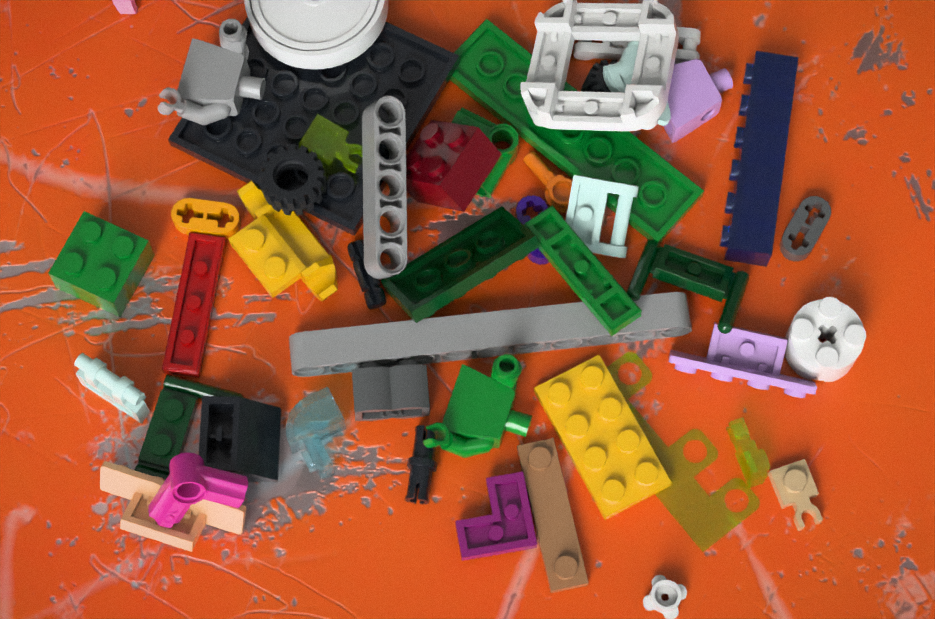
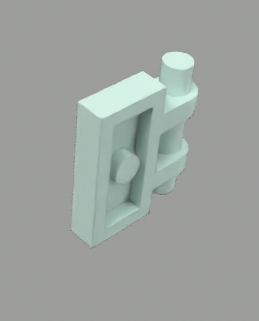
M81 353L74 363L79 368L76 376L81 384L142 424L150 413L144 401L146 398L145 393L134 387L135 382L126 376L120 378L108 370L105 362L98 358L92 359L86 354Z

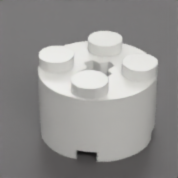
M825 297L807 303L796 313L785 336L788 339L785 350L786 360L790 367L804 379L824 382L840 379L852 368L864 347L866 331L861 319L852 308L834 297ZM818 338H820V339H824V338H825V339L828 340V341H825V342L822 343V342L819 341Z

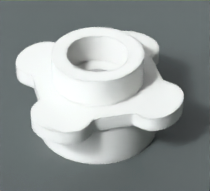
M657 575L651 581L652 589L649 595L643 598V606L648 611L656 610L662 613L665 619H675L679 614L678 606L680 601L687 596V589L682 584L677 585L671 580H666V577L663 575ZM663 594L668 595L669 599L667 601L662 600L661 596Z

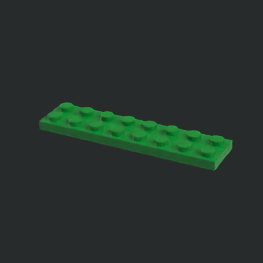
M488 19L454 52L459 55L460 63L450 81L502 123L515 128L522 139L572 179L574 175L639 186L637 197H633L629 225L648 240H655L660 244L703 196V189L629 131L550 129L535 125L520 90L521 82H526L532 54ZM565 82L564 91H577L569 83ZM608 193L606 206L616 213L619 195Z

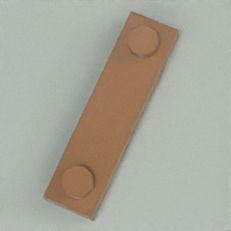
M554 438L518 445L517 453L521 470L524 473L529 504L550 592L556 593L588 586L589 582Z

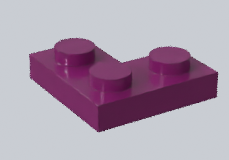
M517 472L486 478L492 515L455 521L462 561L537 548L524 473Z

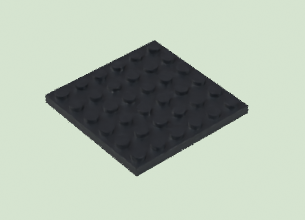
M247 17L242 24L247 30L246 45L249 49L247 62L250 68V76L264 78L266 81L263 99L244 97L238 115L227 116L224 119L207 125H200L181 118L168 141L171 146L246 183L252 181L260 190L259 172H262L260 166L262 161L268 162L267 155L271 151L277 154V148L283 146L284 150H288L289 144H295L298 150L301 145L307 147L309 153L311 151L315 152L318 159L321 160L325 170L327 189L326 194H322L323 200L320 204L313 203V210L310 212L307 208L302 210L355 236L363 224V111L367 106L384 96H392L400 100L405 109L407 151L458 67L460 57L453 52L385 22L375 42L355 59L332 68L302 69L287 65L266 52L255 38ZM379 108L378 114L380 119L388 123L389 117L387 112ZM379 144V153L388 160L389 150L383 144ZM290 170L280 177L278 185L283 190H297L307 182L308 175L302 170ZM380 180L379 183L381 192L387 184L384 180Z

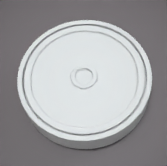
M244 0L251 29L263 49L277 60L302 69L332 68L355 59L365 52L378 38L388 14V0Z

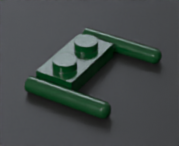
M648 240L626 293L633 301H638L649 273H652V278L720 302L726 299L717 328L719 332L728 334L733 328L749 281V275L744 271L732 272L733 267L667 244L661 247L655 240Z
M167 374L135 471L158 476L166 480L170 474L169 464L171 459L183 452L198 406V399L202 398V396L243 398L244 396L241 393Z

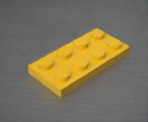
M600 355L534 387L536 397L604 520L671 486V480Z

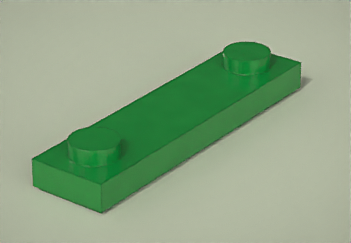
M553 205L523 224L536 235L540 245L538 249L611 336L641 317L642 310Z

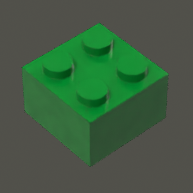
M83 211L48 274L57 289L121 317L155 255L149 240Z

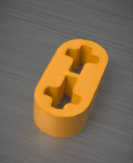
M183 198L177 201L171 210V217L176 229L187 235L192 232L229 239L239 232L241 227V219L237 209L225 202ZM188 210H193L196 217H192L189 223H184L180 215H186ZM223 214H228L232 222H227L225 228H220L216 220H221Z

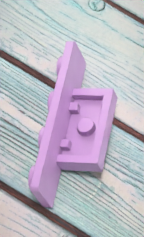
M714 322L706 357L670 350L669 362L674 363V369L681 372L696 374L697 369L711 372L712 378L721 381L732 382L733 377L748 380L747 385L757 389L769 390L770 385L784 388V393L793 397L805 398L806 393L816 395L817 386L815 382L780 374L788 339L735 326H733L730 333L723 334L717 328L718 323Z

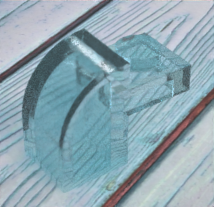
M328 387L300 400L291 410L286 422V437L291 453L295 454L306 448L305 451L301 452L302 458L310 473L317 470L321 481L335 474L333 464L321 441L346 429L344 418Z

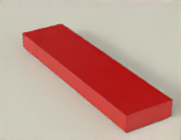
M189 233L162 365L163 373L200 378L227 242L225 237Z

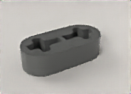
M810 196L801 202L784 231L779 244L780 251L785 258L795 262L802 261L810 255L831 216V207L826 200L818 196ZM816 208L820 211L819 217H816L810 226L805 222L809 212ZM799 232L805 234V237L802 241V246L795 250L791 247V240L794 241Z

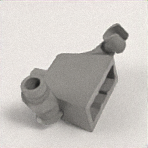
M227 19L222 22L219 29L220 47L192 38L178 89L167 87L159 94L160 98L167 99L170 104L161 102L158 105L159 113L169 115L173 111H177V115L200 125H207L224 119L227 116L238 115L244 97L263 99L266 81L264 78L250 76V68L247 62L249 49L246 45L247 30L238 20Z

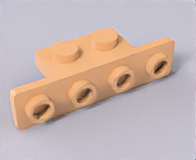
M104 461L100 468V489L131 500L121 518L120 529L191 552L206 524L236 534H242L245 526L246 506L241 505L239 508L207 500L192 504L181 521L173 524L171 528L159 526L157 521L149 516L148 506L165 479Z

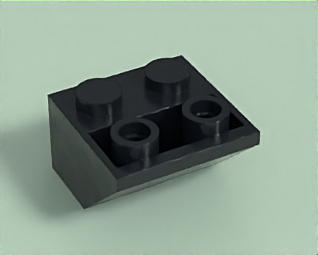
M202 396L199 455L204 460V466L247 476L248 482H278L282 409L243 397Z

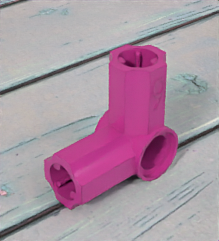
M180 453L171 459L169 464L170 474L149 504L148 513L150 517L157 521L159 526L171 528L173 524L181 521L192 504L202 500L239 508L245 500L248 478L240 474L204 466L203 458L195 453Z

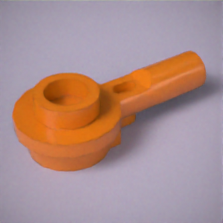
M534 151L530 152L524 157L523 161L546 186L545 201L548 207L553 205L559 213H567L572 180L564 178L563 175L555 176Z

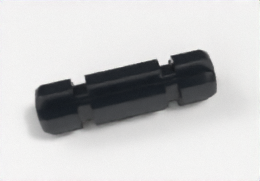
M361 239L349 243L347 247L351 261H353V267L361 290L365 292L364 298L369 309H377L386 304V297L383 288L380 287V280L370 276L364 266V240Z

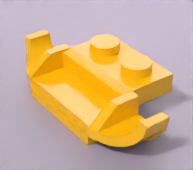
M252 181L240 188L237 193L254 218V221L230 237L229 242L270 296L274 298L300 278L322 302L338 290L332 256L326 252L295 211H292L290 216L285 215L282 209L280 212L274 210L272 204L269 205L262 190L255 186Z

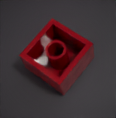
M431 120L423 128L420 137L406 155V190L418 203L464 212L502 153L479 127Z

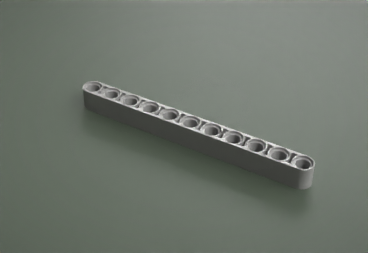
M668 292L641 295L638 301H634L642 310L641 317L613 336L607 332L583 302L426 318L418 323H415L413 320L304 331L289 336L292 374L297 377H311L352 372L353 369H358L359 365L367 362L380 363L381 367H393L402 360H416L418 364H431L496 357L504 354L515 355L672 338L690 333L692 326L687 295L683 292Z

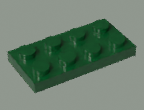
M501 206L409 262L399 274L380 281L385 291L415 323H418L422 319L432 316L437 310L451 301L461 298L469 290L485 280L493 278L498 272L514 262L524 259L529 253L539 248L540 245L536 235Z

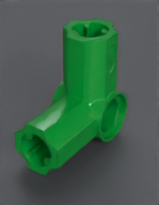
M461 108L460 111H457L452 123L479 127L493 144L500 141L510 144V147L507 149H498L502 155L476 193V195L482 198H491L507 168L517 158L518 133L511 125L504 123L495 124Z

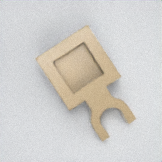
M805 459L769 471L768 476L781 508L789 506L794 508L793 520L797 531L803 530L805 527L801 518L803 513L812 515L815 525L823 521L819 509L810 502V499L817 497L819 492Z

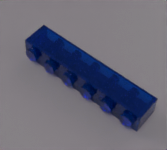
M756 51L753 62L746 63L743 84H749L747 95H741L738 115L744 116L743 127L737 126L733 144V148H739L738 160L732 159L729 172V180L735 181L734 191L727 192L724 213L730 214L729 226H722L719 246L725 247L724 260L767 267L771 258L798 57Z

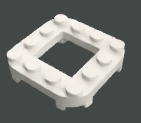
M562 0L563 2L554 5L544 14L539 12L534 22L537 35L526 82H521L520 85L523 100L535 125L550 129L636 131L640 129L649 130L658 124L659 117L667 105L679 41L674 15L666 6L660 4L658 0H643L642 4L578 3L577 0ZM574 40L639 41L631 84H626L625 93L564 91Z

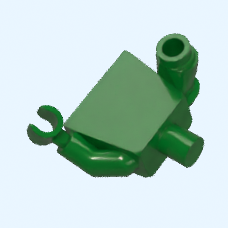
M510 354L498 356L493 362L490 377L462 364L442 423L437 422L425 427L427 430H432L435 433L436 439L429 438L423 440L424 446L427 448L440 446L445 451L468 458L488 453L492 448H500L505 431L526 437L533 416L512 410L516 398L517 380L522 371L520 362Z

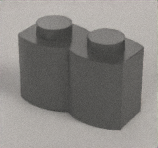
M402 360L393 367H381L380 363L367 362L359 365L358 369L352 370L355 421L429 416L430 404L426 365L418 364L416 360Z

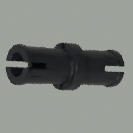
M419 425L415 427L413 454L411 458H408L407 463L410 475L405 501L416 504L418 494V500L423 505L429 504L432 472H436L437 462L434 461L436 447H425L423 440L436 438L432 430H427L426 437L425 426Z

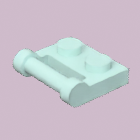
M574 175L565 221L592 253L626 258L628 247L624 245L633 197H637L639 186ZM608 193L618 194L619 198L610 243L600 242Z

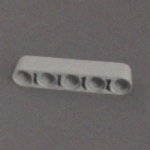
M384 96L365 108L362 115L364 266L367 273L376 279H384L399 274L406 267L408 259L405 109L401 101L392 96ZM379 108L387 112L389 117L388 123L380 119L378 114ZM379 144H383L389 150L388 160L379 153ZM380 180H384L390 188L389 196L381 192L379 187ZM381 216H384L390 222L389 233L385 232L380 226ZM382 252L386 253L390 258L391 266L389 269H386L381 264L380 256Z

